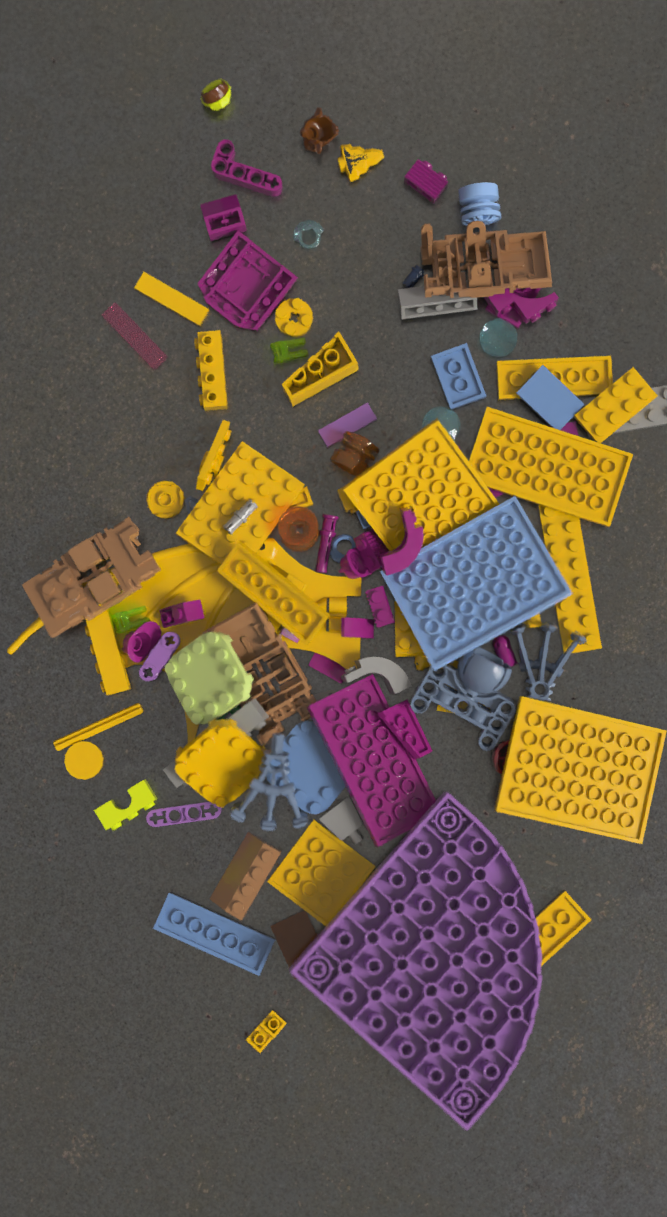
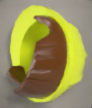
M220 79L207 85L203 92H201L202 104L213 110L225 108L231 98V87L228 82Z

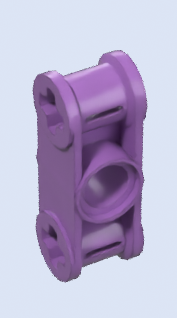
M165 633L151 650L139 670L142 680H155L165 668V665L169 663L181 642L180 636L177 633ZM174 636L173 641L175 644L168 645L167 637ZM152 668L151 673L153 674V676L147 677V672L145 671V669Z

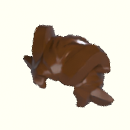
M317 107L315 114L310 119L304 121L300 135L303 138L307 151L320 154L322 147L338 135L339 129L329 116L323 115L322 109Z

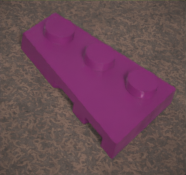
M408 699L378 713L415 760L432 752Z

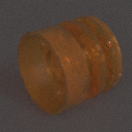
M345 431L343 437L346 440L341 439L339 441L345 450L335 449L330 461L342 470L358 477L370 468L364 461L374 462L375 457L372 454L378 455L380 449L369 439L359 434Z
M291 507L283 512L279 518L278 530L280 538L287 548L292 551L302 552L309 550L315 545L319 537V526L317 518L312 511L306 507ZM296 528H298V529L303 528V529H302L303 533H302V534H301V533H297V534H296V530H295V529H296Z

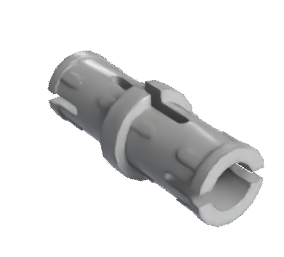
M248 499L239 510H236L234 516L223 525V528L229 531L230 535L242 523H245L251 513L258 508L255 502L252 503L251 499Z

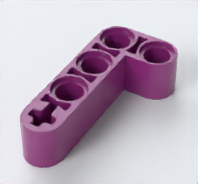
M226 139L218 143L211 163L215 178L272 197L281 194L283 186L279 176L233 161L235 157L233 143ZM224 148L231 149L227 154L221 152ZM219 165H223L225 167L223 171L215 170L216 167ZM236 171L243 173L241 177H235L233 174ZM253 177L261 179L258 183H253L251 180ZM274 183H277V186L271 188V186H273Z

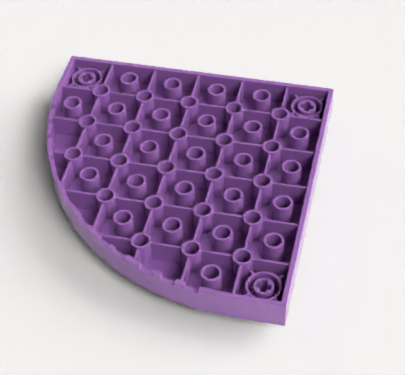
M443 792L293 963L289 971L468 1131L507 1083L510 1074L516 1068L518 1060L525 1050L528 1037L532 1033L536 1010L539 1006V991H541L542 952L539 942V928L534 916L533 905L515 865L487 828L448 792Z

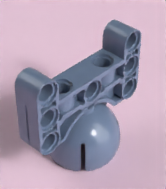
M477 647L459 657L457 669L450 664H446L443 666L444 671L437 674L433 671L430 664L412 696V710L416 713H423L427 710L431 701L482 728L479 734V746L486 751L492 750L515 713L513 699L499 692L511 676V666L481 647ZM430 682L434 685V688L426 690L424 684ZM422 699L425 704L419 707L415 705L414 701ZM465 701L468 703V706L465 709H461L458 707V703ZM508 703L512 707L510 710L504 711L501 709V706ZM494 720H500L502 722V725L500 727H494L492 726V722ZM489 736L493 740L491 743L486 744L482 739Z

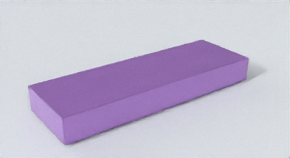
M367 402L318 430L328 448L376 421L377 418Z

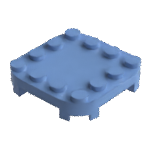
M304 721L297 724L284 739L283 751L289 753V758H287L289 759V765L287 767L290 768V772L287 776L289 782L294 783L296 792L293 793L297 806L307 813L319 814L330 807L346 786L313 721ZM272 759L270 764L278 766L281 762L278 759ZM268 771L266 778L271 784L272 773ZM280 772L276 774L275 786H283L284 782Z

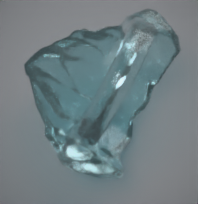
M306 220L295 227L293 239L297 240L302 247L312 249L319 244L320 234L324 229L316 221ZM313 228L317 237L316 241L311 245H307L302 240V231Z

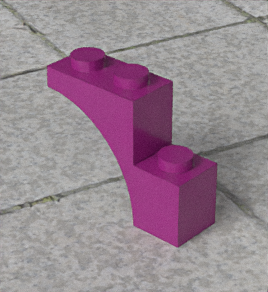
M505 288V294H493V296L484 297L497 316L501 313L503 315L507 314L512 310L511 306H513L525 324L529 321L532 323L537 321L541 317L540 314L545 310L547 312L553 310L557 306L556 303L559 299L555 292L541 298H524L510 293L507 288Z

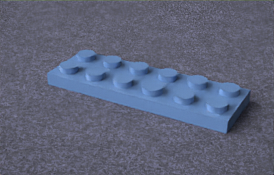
M171 892L168 893L153 927L157 931L260 976L275 942V939Z

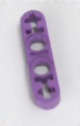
M211 802L151 810L147 814L146 820L152 827L217 818L221 814L222 808L213 804L215 808H218V811L215 812V815H212L211 812L204 813L206 817H202L201 805H204V809H209L211 804H213ZM191 807L199 810L197 818L189 816L188 811ZM172 810H177L180 813V818L177 821H173L169 817V813ZM162 811H166L167 823H164V819H160L157 821V824H155V822L150 819V817L153 816V813H156L157 816L164 815Z

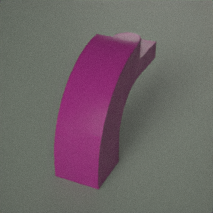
M408 507L400 509L405 531L403 541L396 549L379 554L382 570L386 576L400 572L412 564L423 544V526L420 524L414 525L416 523V516L414 511L411 512V509Z

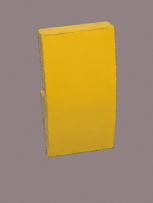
M272 1010L245 1041L258 1053H261L287 1023Z

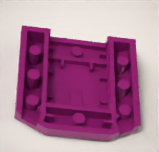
M237 231L197 284L204 295L206 303L237 327L258 331L298 277L244 234Z

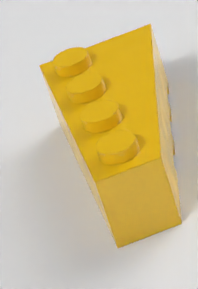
M339 331L334 335V338L321 347V350L314 356L312 355L307 360L308 362L301 368H298L282 383L283 391L292 406L299 404L359 370L358 362Z

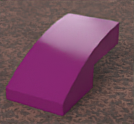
M341 618V637L374 639V620Z

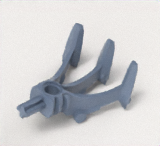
M543 621L541 623L542 626H540L542 631H545L543 646L540 648L539 659L532 661V659H528L521 635L524 632L525 626L520 623L509 629V632L512 635L516 634L521 659L519 667L521 672L526 671L528 676L525 682L529 683L530 687H526V690L529 691L526 697L543 702L544 700L551 701V698H548V696L553 694V691L549 690L550 687H555L553 681L556 676L560 677L564 669L562 667L578 644H584L587 639L577 631L572 632L570 639L573 642L566 652L559 657L555 664L553 662L549 663V661H546L550 634L557 629L555 623ZM531 669H539L538 680L535 681ZM545 670H548L551 674L547 681L544 682ZM537 684H543L545 688L544 692L540 695L535 693V686Z
M273 733L271 750H264L263 764L259 767L261 773L257 779L253 778L249 785L251 789L243 802L234 803L230 816L234 820L243 822L246 818L244 809L248 803L254 799L258 792H264L265 795H268V810L261 819L260 826L263 830L272 831L276 828V820L272 810L275 806V797L279 796V794H282V796L286 795L289 805L293 808L295 813L292 821L293 827L301 828L307 825V814L298 808L293 793L296 792L294 783H290L287 776L290 772V768L287 767L289 765V759H287L289 758V753L283 751L284 734ZM278 759L281 764L273 766L270 764V761ZM268 771L272 773L271 785L262 783ZM281 772L284 785L275 786L276 774Z

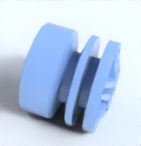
M487 182L474 183L458 190L459 204L465 206L460 211L461 215H463L461 218L463 225L467 226L472 221H481L488 225L501 219L500 205L494 203L499 199L498 185Z

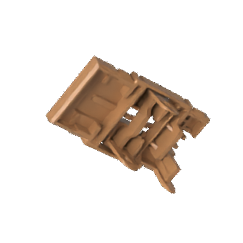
M257 602L203 632L204 634L216 631L229 635L233 640L230 644L245 671L247 672L252 669L251 664L256 663L261 672V678L255 669L247 673V675L251 674L253 678L249 693L251 696L247 701H242L239 704L242 708L245 706V703L257 698L256 700L268 714L269 718L265 720L267 724L258 730L259 733L257 735L262 746L266 745L268 740L272 738L273 733L285 731L280 721L299 712L303 722L311 718L307 706L317 702L313 694H310L312 687L307 684L308 680L285 640L282 641L281 633L276 634L275 628L268 621L263 609L258 606ZM272 658L267 662L271 672L266 674L259 660L263 659L265 662ZM273 677H275L277 683L282 684L279 686L281 690L279 692L276 691L270 681ZM264 682H267L274 695L269 696L268 693L262 695L266 690Z

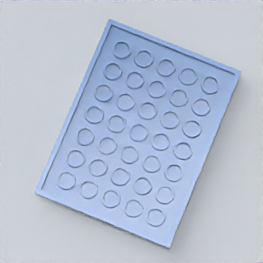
M516 496L421 548L417 558L404 570L387 576L383 573V570L380 571L434 671L572 595L570 588Z

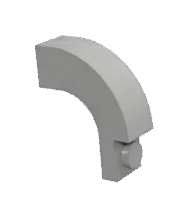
M382 657L355 660L357 668L352 666L344 670L346 674L341 675L343 683H348L368 673L376 674L383 679L390 694H397L412 686L406 673L400 666Z

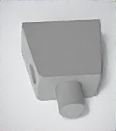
M349 796L319 818L341 841L349 837L354 845L364 839L358 831L363 822Z

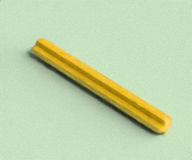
M140 703L129 706L54 740V747L57 751H60L142 714L143 708Z

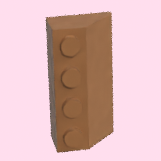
M248 832L211 895L210 900L227 913L242 921L278 859L281 850Z

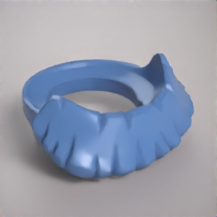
M348 534L339 535L332 542L330 555L335 562L340 563L341 558L345 556L337 550L339 541L347 539L352 543L351 549L356 548L354 538Z

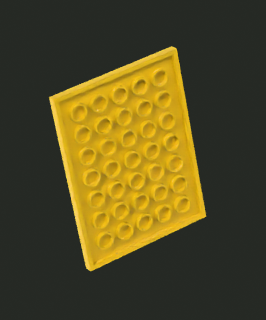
M520 696L494 811L642 844L667 731Z

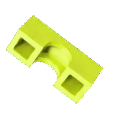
M146 779L127 790L131 796V804L127 809L119 808L114 800H110L94 810L105 830L111 828L114 831L122 826L121 821L127 818L130 821L139 815L137 811L144 808L146 811L155 805L154 801L157 800V797Z

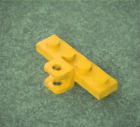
M226 420L222 421L210 450H206L201 461L196 489L203 491L206 484L210 485L212 476L216 478L222 469L224 456L222 455L225 449L224 442L229 441L232 432L229 430L230 422Z

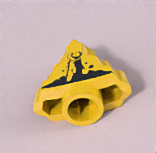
M350 144L340 145L342 157H338L337 160L340 172H346L349 181L352 182L358 180L361 174L366 173L370 166L380 162L384 155L382 150L374 148L364 150L360 146L352 147Z

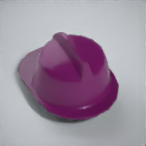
M357 548L348 550L346 555L340 560L341 569L339 573H344L349 579L363 578L372 574L365 566L364 559Z
M148 621L142 624L136 631L129 632L123 640L122 651L127 653L133 662H142L161 639L160 626L156 622Z

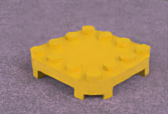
M230 718L229 720L222 719L216 721V719L209 721V727L184 748L180 746L177 749L174 760L175 770L182 780L207 801L216 804L218 807H224L249 789L253 778H258L261 773L259 767L263 764L262 757L266 748L257 744L241 730L235 720Z

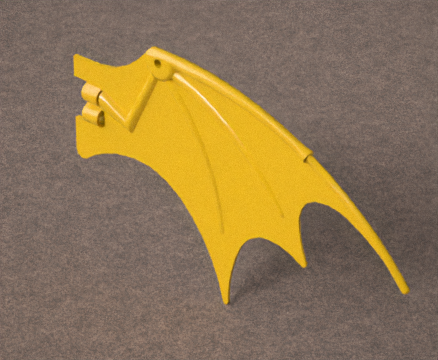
M267 538L264 542L265 549L259 550L256 553L272 567L276 565L306 584L307 586L303 593L326 612L327 598H329V612H327L330 614L329 631H326L325 622L307 645L300 640L296 643L283 635L281 637L282 641L285 640L289 648L312 651L328 657L345 669L352 666L357 668L355 660L360 659V638L341 637V618H346L347 596H361V577L349 579L348 577L316 573L292 558L274 538ZM184 544L152 553L161 570L150 579L141 582L142 588L126 597L120 603L110 607L109 610L115 625L125 668L134 665H143L147 659L146 657L142 662H133L128 654L122 651L125 636L131 631H136L145 622H156L160 626L161 637L167 632H175L180 636L181 642L174 652V656L201 636L205 630L255 602L217 571L221 565L192 545ZM114 568L107 569L108 572L114 576L112 572ZM201 600L204 619L163 628L160 609L182 602ZM40 617L7 649L8 654H13L31 634L44 626ZM284 626L280 627L277 635L282 632ZM174 636L167 637L168 645L175 644L173 641ZM185 712L189 744L196 737L199 724H194Z

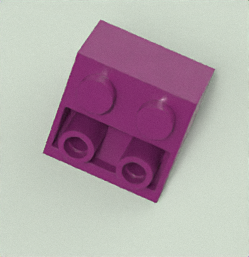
M236 194L200 204L210 241L234 235L237 231H247Z

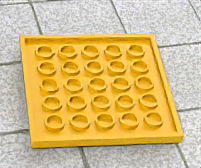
M437 418L343 487L344 492L390 551L396 549L404 538L405 531L400 513L402 508L408 507L411 509V512L414 511L416 516V523L414 525L420 524L423 526L424 537L421 547L423 548L500 505Z

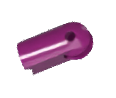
M505 635L495 637L492 644L496 656L511 667L517 665L518 662L509 638Z

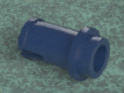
M418 265L411 268L412 271L402 282L406 288H413L418 280L424 277L425 271Z

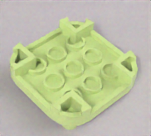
M215 631L202 634L177 652L169 660V663L165 665V671L172 688L186 714L196 725L209 724V721L213 719L217 721L219 717L242 701H247L251 696L249 693L251 691V682H253L252 675H247L230 644L233 641L231 637L221 632Z

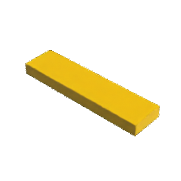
M143 272L134 287L135 290L199 327L209 312L208 308Z

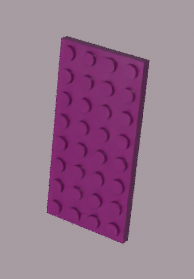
M372 674L307 706V709L375 846L379 847L411 830L435 803L436 799L417 761L378 715V713L390 707Z

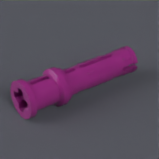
M322 514L323 524L322 529L319 530L321 539L315 571L327 573L332 539L336 536L334 531L339 517Z

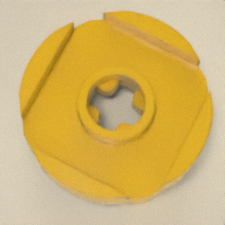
M302 299L285 300L276 309L275 321L281 333L292 337H300L309 331L313 321V313L310 306L302 301ZM292 313L299 315L297 322L289 320Z

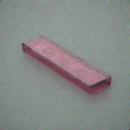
M116 302L102 314V317L153 370L168 358Z

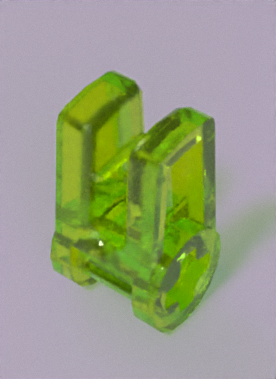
M305 338L278 341L270 344V349L273 350L274 364H282L291 360L308 357L307 349L293 352L288 351L291 348L304 346L306 344Z
M146 606L111 615V619H114L117 629L115 630L116 634L130 631L150 621L149 617L139 618L133 622L129 621L130 617L145 613L147 611Z

